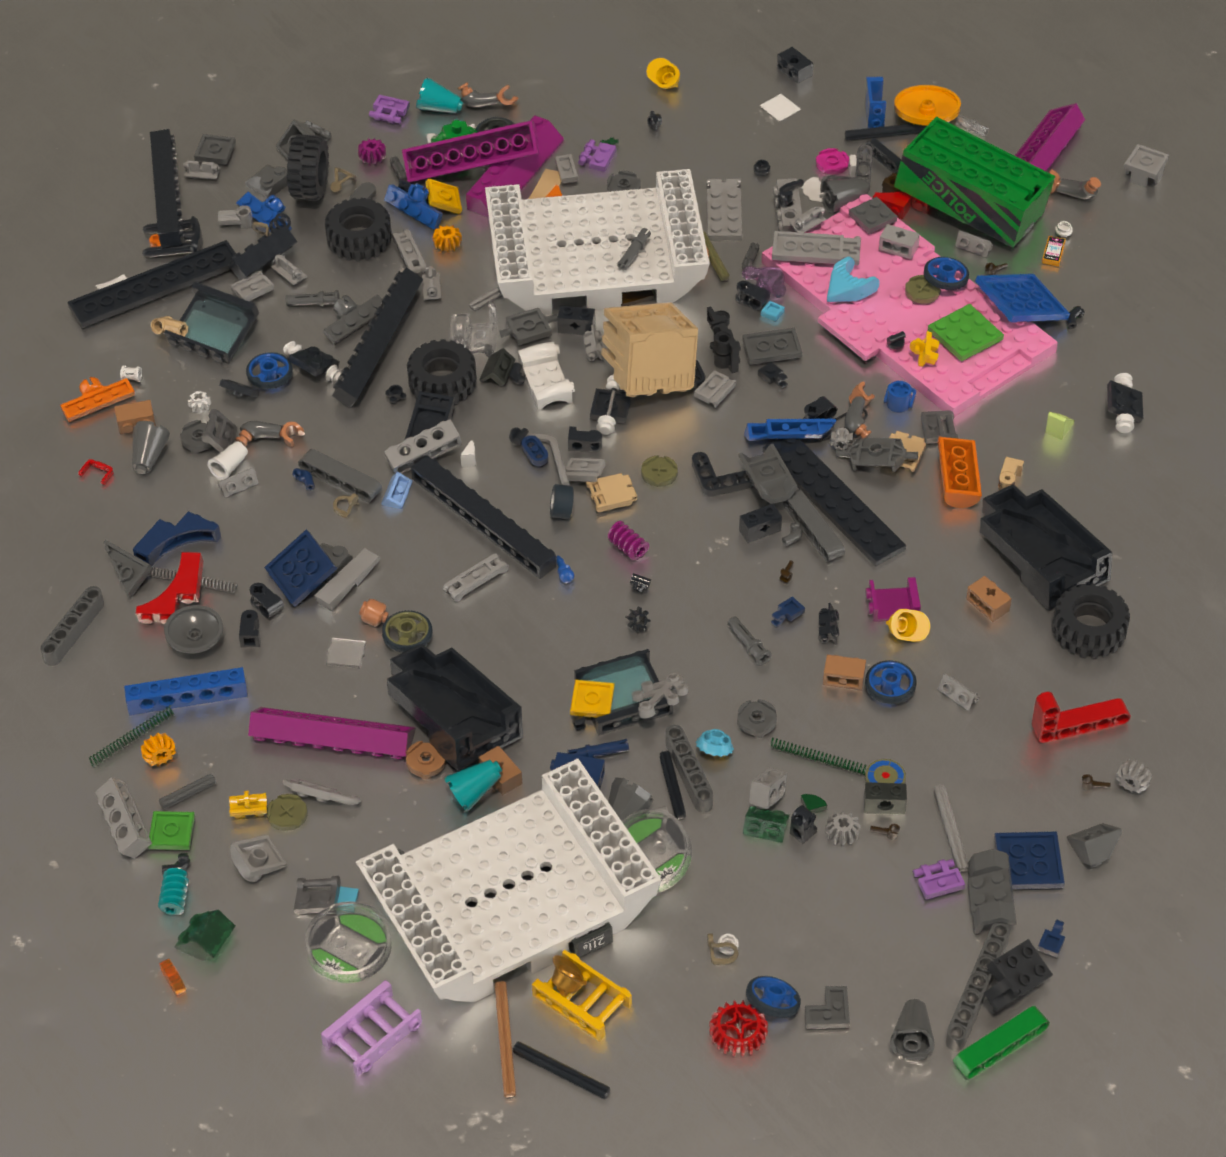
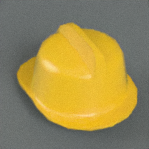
M656 58L649 63L646 72L652 82L664 89L679 87L680 71L674 64L664 58Z
M899 609L886 621L889 631L900 640L921 641L927 637L930 631L928 617L923 612L916 610Z

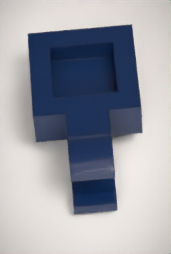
M792 596L778 605V611L772 614L774 620L771 623L775 627H779L786 618L791 622L805 613V607Z
M1056 919L1052 931L1045 929L1038 945V951L1058 958L1065 941V936L1061 935L1065 922Z

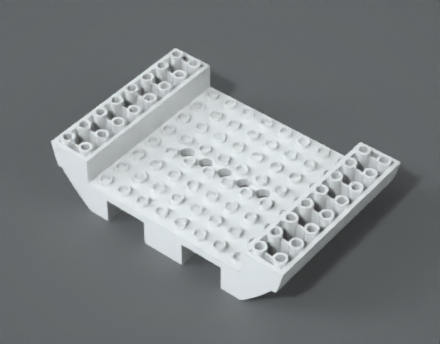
M690 169L656 172V188L521 200L519 184L485 187L497 282L503 297L510 299L526 311L539 308L544 315L552 314V299L585 296L587 308L595 310L621 307L622 292L654 289L657 303H674L691 290L700 280L705 279L710 263ZM642 228H647L648 230L645 234L650 231L651 236L645 242L644 248L639 250L627 270L620 269L623 264L618 268L617 263L630 247L632 239L637 237Z
M579 759L543 774L542 790L405 854L400 855L395 845L392 844L356 861L439 999L446 998L462 1002H476L493 994V979L524 964L531 974L554 964L553 956H562L564 949L569 952V942L572 939L586 935L589 931H594L604 926L607 922L612 926L613 935L624 930L642 911L651 898L656 896L661 882L660 876ZM544 866H549L552 868L548 872H544L541 870V868ZM525 875H531L533 879L526 881L523 880L522 877ZM513 884L514 888L508 890L504 888V885ZM490 892L496 894L494 898L485 897ZM470 901L477 903L475 907H468L466 904Z

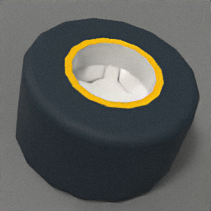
M554 484L550 500L551 517L570 518L574 499L572 486Z

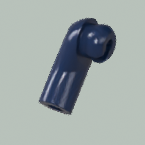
M299 468L293 470V477L297 481L305 483L307 490L310 491L315 488L309 471Z

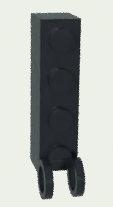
M279 213L270 221V236H262L257 240L258 244L255 246L253 243L244 249L246 252L243 254L239 252L231 258L233 261L228 266L239 281L252 275L274 260L276 255L283 254L298 242L288 229L291 225V219L287 214ZM279 217H284L287 220V225L286 222ZM277 221L281 222L283 227L279 226Z

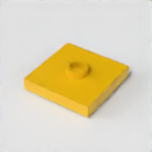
M427 179L425 183L426 188L429 190V205L460 214L462 206L458 187Z
M575 680L570 715L597 718L610 714L615 683Z

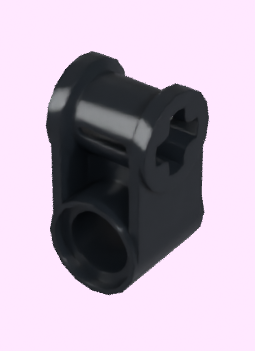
M739 281L737 283L738 293L735 296V300L740 304L758 311L770 299V293L765 288L756 286L748 281Z
M822 396L805 406V417L803 419H831L836 415L838 408L825 396Z
M254 583L250 586L249 590L252 595L250 599L251 605L260 611L265 618L269 619L284 608L282 599L267 588L265 584Z

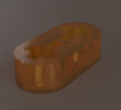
M168 958L160 962V969L173 993L177 996L185 992V985L171 960Z

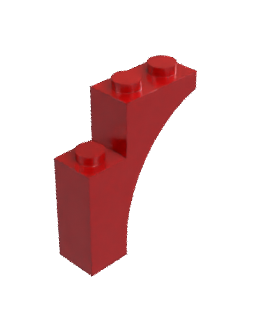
M903 191L892 193L875 192L873 198L878 197L897 215V218L902 220L911 208L925 213L931 208L929 204Z
M181 552L178 572L169 587L152 601L136 606V616L139 622L145 624L161 622L165 624L167 619L175 611L179 610L180 602L185 604L199 602L204 562L201 553Z

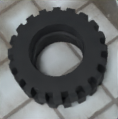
M298 134L291 141L287 164V186L290 196L294 199L318 201L324 196L329 173V153L327 141L322 136Z
M351 198L348 201L347 199L343 200L341 204L337 203L334 209L331 208L325 218L327 244L341 258L345 257L347 260L355 259L356 261H361V259L368 260L373 256H378L380 252L383 253L391 242L390 215L383 205L379 202L376 203L372 199ZM354 228H366V229H364V230H359V231H352V230H351V229H354Z
M440 339V341L432 340L428 344H422L420 348L417 347L408 358V383L410 391L416 398L419 391L452 396L455 398V405L460 400H465L467 395H470L476 386L477 376L474 355L461 343L457 344L456 341H446V339ZM438 370H449L453 372L451 374L444 376H436L431 374Z
M1096 584L1074 586L1069 591H1065L1056 602L1052 627L1055 638L1058 642H1061L1062 647L1068 648L1069 652L1074 655L1077 653L1080 654V657L1084 658L1086 656H1091V658H1098L1100 655L1102 657L1108 656L1109 652L1112 654L1117 651L1126 639L1130 621L1128 605L1124 603L1125 600L1121 596H1117V592L1108 590L1106 586L1102 585L1099 587ZM1090 615L1100 618L1106 624L1089 626L1081 623L1076 618Z

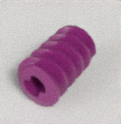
M617 521L608 533V540L631 560L642 558L649 549V543L645 542L644 538L640 537L638 533H634L633 529H629L628 525H624L623 521Z

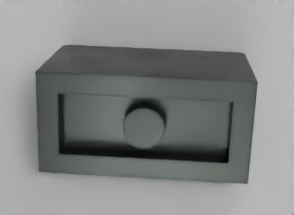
M504 348L489 356L479 380L484 382L492 378L498 385L503 386L506 384L516 359Z

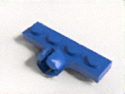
M393 184L388 186L384 198L386 202L432 229H438L443 213L426 203L429 190L426 187L424 189V186L420 184H411L408 192H405Z
M247 192L236 202L238 207L249 206L253 219L268 226L277 214L285 210L283 202L276 198L277 196L270 195L264 202H261L250 192ZM277 221L278 225L283 227L282 223Z

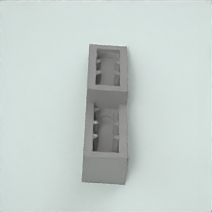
M364 548L314 595L317 603L333 612L354 585L356 587L359 586L380 560V557Z

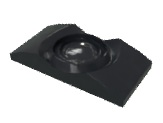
M419 391L405 439L414 437L425 429H430L442 421L451 419L455 398Z

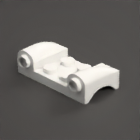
M554 342L541 343L518 350L519 363L522 365V371L526 376V381L537 410H541L547 404L555 401L573 403L572 392H575L574 384L564 378L557 355H560L558 344L555 345Z

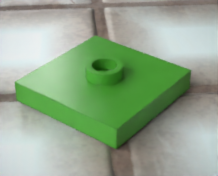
M153 811L149 834L152 844L148 849L190 850L195 819L194 812Z

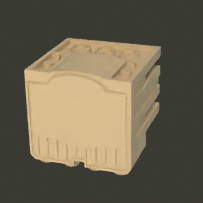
M669 302L604 308V316L609 321L603 322L604 335L602 342L608 348H602L601 355L614 368L613 379L619 384V388L626 392V396L636 397L642 394L649 396L657 393L659 389L660 393L669 394L672 391L686 392L694 387L698 328L674 304Z

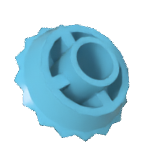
M718 729L703 732L695 742L697 744L696 747L700 748V751H704L712 756H728L734 750L731 738Z

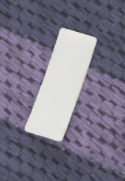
M123 274L114 280L96 285V287L101 289L127 279V277Z

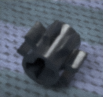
M639 606L637 610L629 609V616H625L629 620L627 626L630 628L634 626V630L637 632L642 627L647 629V622H651L647 618L649 612L646 610L642 612V608Z

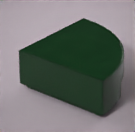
M813 794L801 795L803 805L812 813L827 809L826 802L819 796Z

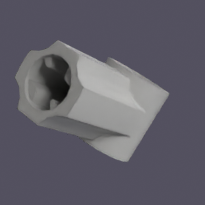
M240 206L236 210L218 211V223L220 226L239 225L244 229L250 228L254 223L251 208L249 206Z

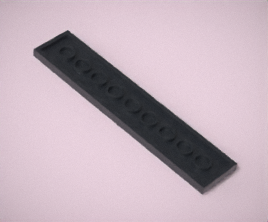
M225 240L67 302L68 307L80 326L84 328L191 286L194 282L198 283L229 271L231 268L228 265L233 261L231 258L236 252L228 241Z
M778 438L763 446L762 452L764 453L770 444H774L795 480L797 487L875 566L906 550V544L799 438Z

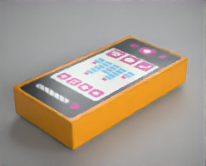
M1048 237L1042 259L1043 264L1059 266L1066 239Z

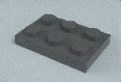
M795 328L742 335V341L750 365L802 358V349Z

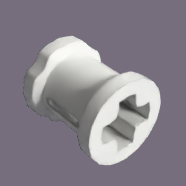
M123 365L120 372L121 380L127 378L128 380L141 382L142 367L131 368Z

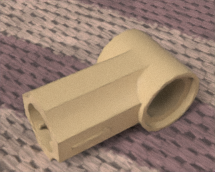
M170 316L156 318L151 322V329L155 334H164V331L168 330L185 337L188 332L186 322L174 320Z

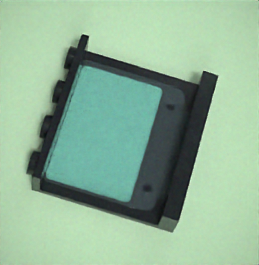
M194 282L192 289L195 296L180 321L186 322L188 326L186 336L184 337L165 330L164 334L168 339L167 341L174 346L179 345L187 351L191 352L193 350L203 357L209 356L219 363L225 362L229 364L259 314L257 306L250 301Z
M649 649L636 651L629 655L619 656L615 659L574 670L575 680L615 683L611 713L597 718L590 717L598 736L673 714V705H668L667 699L663 697L654 706V716L641 718L638 711L639 704L649 701L652 697L639 702H635L632 699L631 693L633 691L642 690V682H659L650 663Z

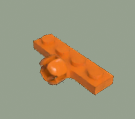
M89 377L92 382L91 385L85 379L79 386L82 396L63 403L60 407L67 421L71 422L135 396V391L127 378L108 386H103L98 378Z

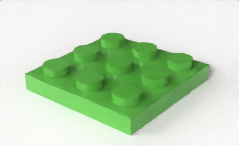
M971 304L928 325V331L932 332V335L961 362L1002 341L1004 338V334Z

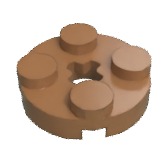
M418 741L411 745L406 753V765L409 771L425 780L439 774L447 763L430 742L423 743V741ZM422 757H425V758L430 757V760H429V761H423Z

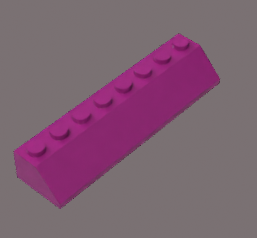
M1077 103L1049 110L1014 156L1047 171L1085 121Z
M536 115L531 119L536 124L539 154L492 164L467 192V210L489 218L485 187L519 184L520 192L564 141V138L549 120Z
M530 120L403 149L402 154L407 181L411 183L539 154L536 124Z
M259 707L250 713L248 736H254V739L259 741H266V738L274 739L275 743L291 741L293 745L305 746L306 743L313 744L314 748L320 749L329 746L335 751L351 749L352 753L363 754L366 751L371 752L373 756L389 754L391 758L403 759V756H406L407 750L412 745L416 727Z

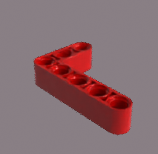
M1043 692L1037 696L1035 701L1032 727L1039 742L1047 743L1122 725L1130 720L1131 715L1124 701L1120 698L1060 712L1053 693Z

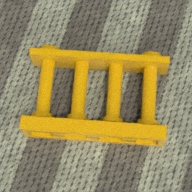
M564 949L562 956L573 962L581 971L586 982L589 981L597 988L581 1005H575L570 999L577 992L574 994L569 993L564 997L553 989L555 985L552 982V977L548 982L544 983L537 978L532 983V995L600 1042L605 1036L604 1022L620 1004L630 1009L632 1007V995L626 988L619 987L585 964L576 954L569 953ZM604 992L614 998L598 1017H593L587 1013V1010Z

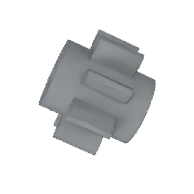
M837 428L835 432H831L830 444L834 445L838 450H846L848 446L852 445L853 433H849L846 428Z

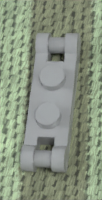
M409 229L403 230L401 233H392L393 242L396 244L406 267L414 273H425L427 269L426 264Z
M495 553L445 583L443 590L447 594H451V598L458 602L465 594L498 574L507 572L509 565L505 561H501V557Z

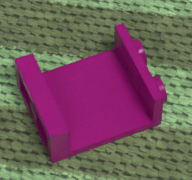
M915 577L908 578L906 588L875 589L874 581L869 580V588L865 589L866 599L870 600V603H868V613L872 614L873 622L888 621L891 615L899 609L921 610Z

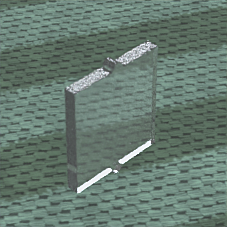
M332 638L330 649H327L326 665L360 668L362 658L365 657L366 641Z

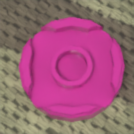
M836 148L822 150L816 157V167L825 174H840L846 171L849 166V156L846 152H840Z

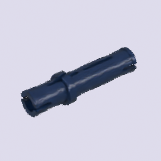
M627 739L592 746L588 744L582 748L569 749L567 753L595 758L628 752L629 744L626 743L628 742Z

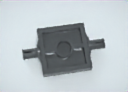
M539 308L506 317V323L509 328L500 330V336L503 338L512 335L519 345L552 336L549 323L557 321L558 316L554 314L546 317Z

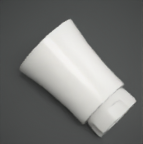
M236 441L220 454L208 461V468L216 478L224 480L244 460L248 450L241 442Z

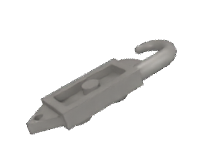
M300 779L297 781L283 780V785L290 787L299 796L309 797L310 795L316 797V800L321 802L332 800L348 805H357L361 802L359 797L341 795L334 788Z

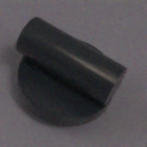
M902 331L887 338V345L892 349L902 348L905 345V333Z
M518 427L512 428L509 439L513 445L519 446L529 431L527 428L522 430Z
M633 573L630 585L633 586L632 589L643 593V590H648L651 579Z

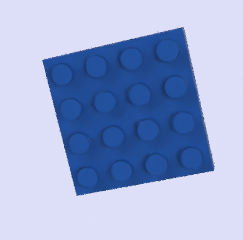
M1034 274L981 275L976 277L975 282L980 289L985 292L1010 322L1068 320L1070 313Z

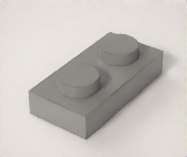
M572 155L556 156L555 163L561 183L578 181V174Z

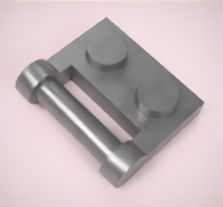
M211 409L209 412V422L201 439L203 442L211 444L221 453L229 445L233 444L238 427L220 411ZM217 421L219 424L217 427L216 434L214 436L213 430Z
M952 411L921 412L926 444L938 443L939 437L959 439L955 432L953 423L954 413ZM941 420L946 421L948 430L946 434H944Z
M332 876L331 878L310 880L298 878L294 905L295 913L336 912L341 884L340 877ZM331 886V890L306 891V888Z

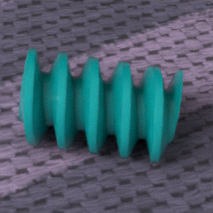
M169 868L164 872L158 901V908L162 912L169 915L183 914V907L187 896L186 892L188 890L187 885L189 884L187 871L179 868Z

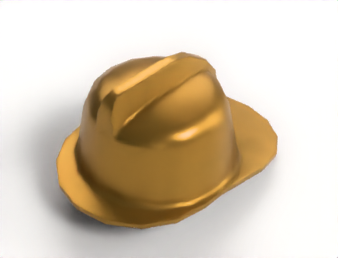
M560 955L553 956L555 970L552 982L557 986L562 996L566 997L569 993L574 994L582 985H587L581 971L573 962Z

